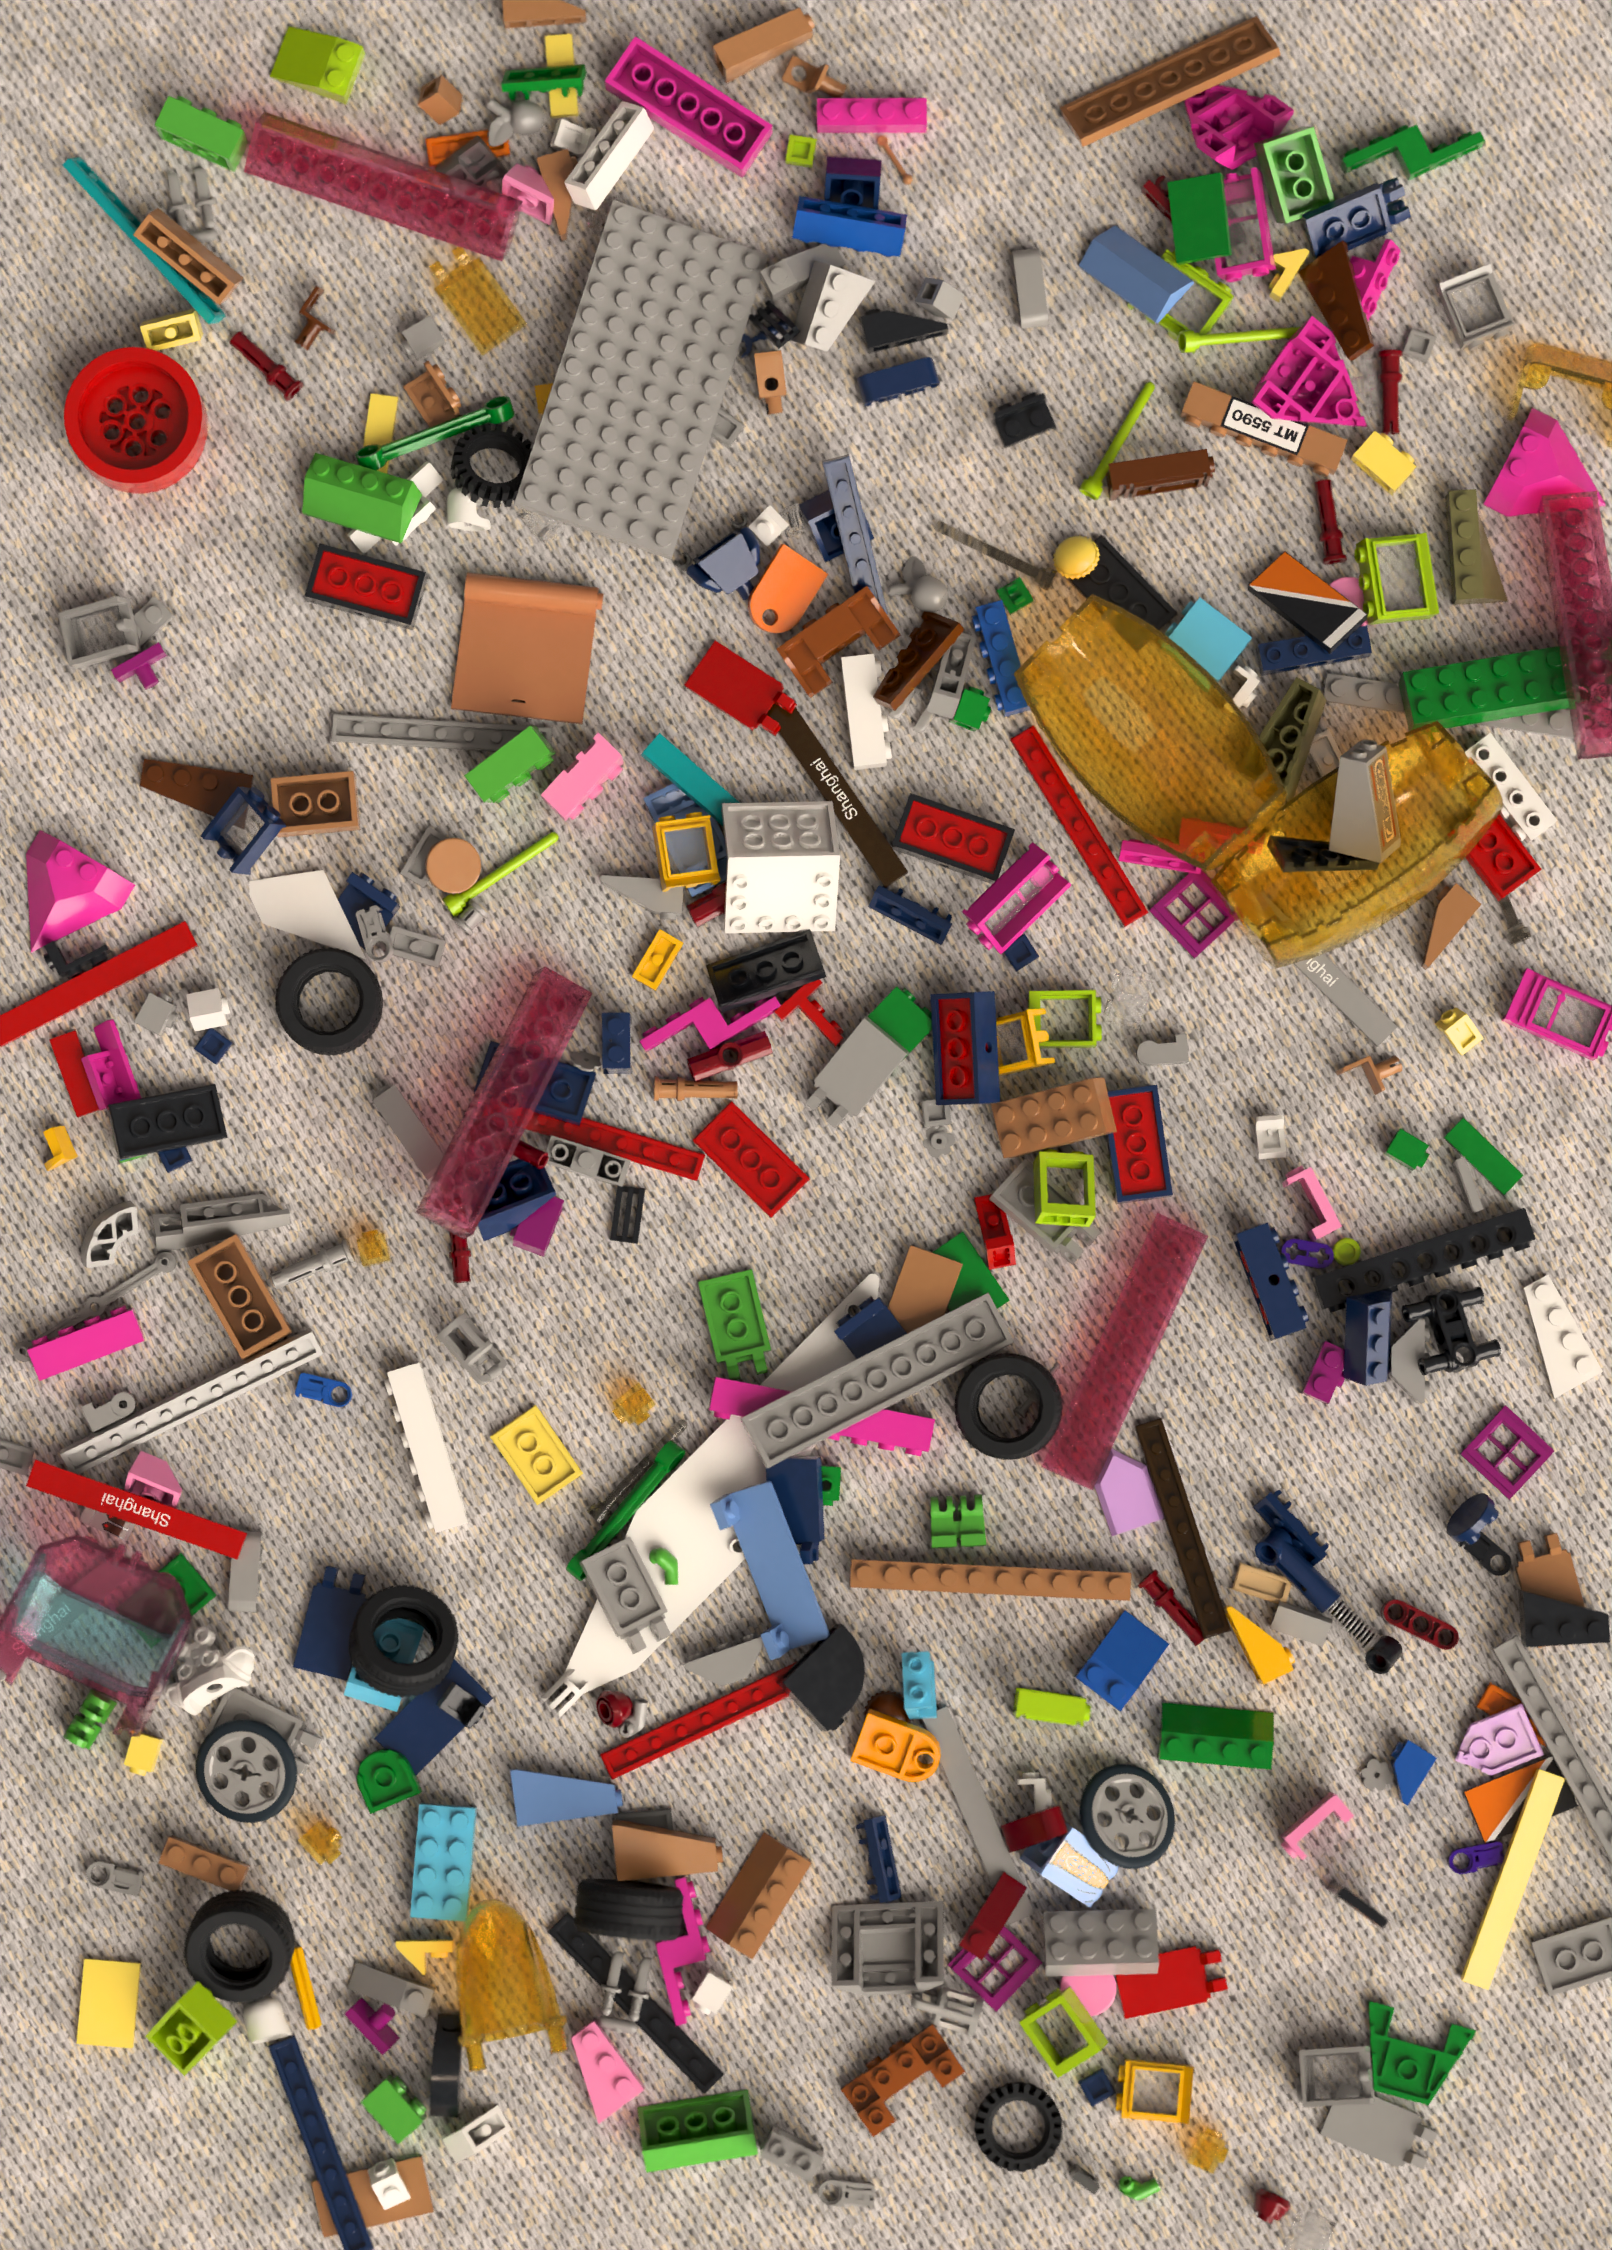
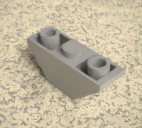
M552 1135L546 1153L549 1154L547 1164L623 1187L631 1162L629 1159Z
M1425 1319L1416 1320L1390 1346L1389 1376L1416 1404L1425 1403V1398H1429L1430 1383L1425 1381V1376L1421 1374L1418 1367V1360L1420 1358L1430 1357L1429 1353H1425V1342L1430 1340V1326L1425 1325Z
M755 1632L741 1637V1644L731 1647L730 1642L714 1647L715 1653L707 1656L704 1655L703 1651L687 1656L689 1662L684 1663L685 1669L719 1686L747 1678L764 1644L761 1637H757Z

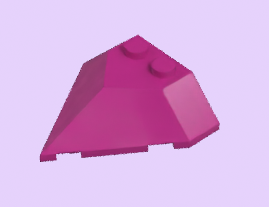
M1216 85L1183 101L1196 147L1216 162L1231 170L1257 156L1254 143L1280 135L1294 113L1291 107L1273 95L1264 94L1263 98L1247 95V90Z
M1310 316L1285 343L1255 387L1251 402L1272 419L1358 427L1367 426L1364 416L1360 415L1356 401L1358 400L1344 361L1340 359L1335 343L1337 342L1333 332L1316 318Z
M1534 408L1531 409L1508 458L1483 504L1506 517L1606 506L1558 421Z
M40 830L26 853L31 953L52 941H57L111 913L121 910L135 885L75 848Z

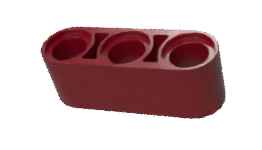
M1388 1600L1382 1605L1381 1616L1387 1623L1439 1649H1452L1458 1643L1459 1634L1453 1626L1401 1600ZM1392 1604L1399 1605L1402 1611L1401 1616L1397 1620L1389 1618L1387 1613L1388 1608ZM1421 1616L1426 1620L1427 1626L1424 1631L1418 1633L1413 1628V1621ZM1443 1629L1449 1630L1452 1635V1639L1447 1645H1442L1438 1640V1633Z
M1060 1806L1001 1825L1009 1853L1068 1833Z

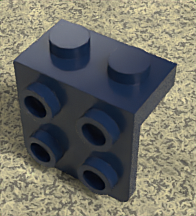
M352 872L346 880L348 885L338 898V901L360 947L365 949L356 912L362 909L369 910V907L374 905L382 908V911H379V913L382 914L386 928L400 906L395 902L397 896L386 888L380 891L372 886L375 882L373 879L362 872L359 876Z
M872 1297L865 1300L858 1306L861 1311L853 1317L848 1313L836 1322L839 1328L834 1331L838 1338L843 1340L856 1359L907 1334L880 1297L875 1301Z

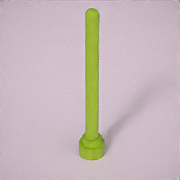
M1300 326L1199 335L1198 332L1194 333L1193 330L1179 332L1178 345L1182 353H1190L1199 349L1200 346L1288 339L1295 334Z
M1146 382L1093 476L1084 479L1079 487V491L1093 500H1098L1103 491L1102 480L1109 470L1108 464L1113 463L1155 389L1154 383Z
M550 832L476 882L468 890L460 894L455 893L453 895L450 893L444 897L442 901L452 916L455 917L462 913L463 908L466 907L465 903L557 842L559 839L558 834Z

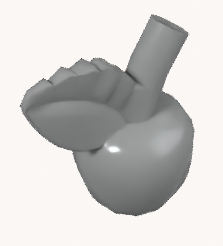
M491 99L486 106L491 112L499 116L491 122L488 128V143L492 147L505 143L513 133L531 135L540 132L543 127L544 111L542 107L526 100L515 101L509 110L501 106L494 99Z
M915 556L910 557L903 568L902 577L905 583L889 585L891 596L911 594L912 604L922 611H940L948 600V588L935 577L926 575L924 564Z

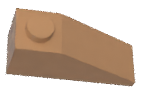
M502 0L505 29L587 23L586 11L561 0Z
M568 148L536 158L540 174L554 198L553 216L561 241L567 240L573 200L564 182L578 164L575 155L570 157Z
M1457 883L1452 888L1446 885L1436 897L1440 902L1435 907L1422 962V968L1425 970L1429 968L1481 906L1480 902Z

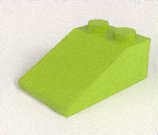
M288 26L270 78L347 105L364 60L365 51L362 45L336 36Z

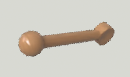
M879 136L877 144L884 148L902 175V182L905 185L911 184L913 181L912 176L905 172L888 146L887 137Z

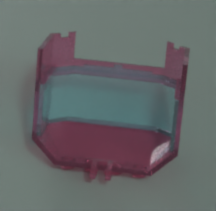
M77 1534L39 1546L0 1618V1670L7 1675L4 1681L12 1686L26 1658L127 1705L113 1734L121 1735L124 1730L129 1731L128 1734L130 1736L140 1737L189 1637L192 1616L180 1583L169 1573H158L150 1569L147 1563L141 1561L142 1553L136 1551L131 1559L126 1558L124 1555L126 1545L122 1543L119 1544L117 1549H107L99 1545L96 1539L89 1536L82 1537Z

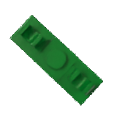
M585 64L505 70L501 82L502 92H509L510 100L515 101L516 91L523 92L525 100H529L531 91L546 93L556 90V88H562L563 96L568 97L569 87H574L577 89L578 96H582L584 90L583 83L587 73Z

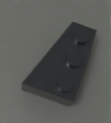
M1518 1589L1520 1631L1523 1646L1541 1647L1610 1643L1609 1614Z

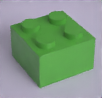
M390 2074L368 2093L361 2103L397 2144H400L424 2122L427 2117L425 2114L427 2108L417 2097L412 2099L406 2093L408 2086L399 2076L393 2078Z

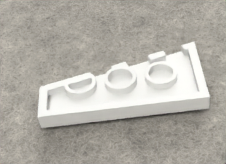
M1547 1274L1524 1287L1523 1291L1534 1325L1537 1342L1544 1361L1552 1396L1555 1399L1603 1371L1549 1275Z

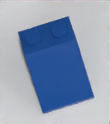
M1124 1610L1074 1677L1121 1712L1166 1650L1169 1643Z

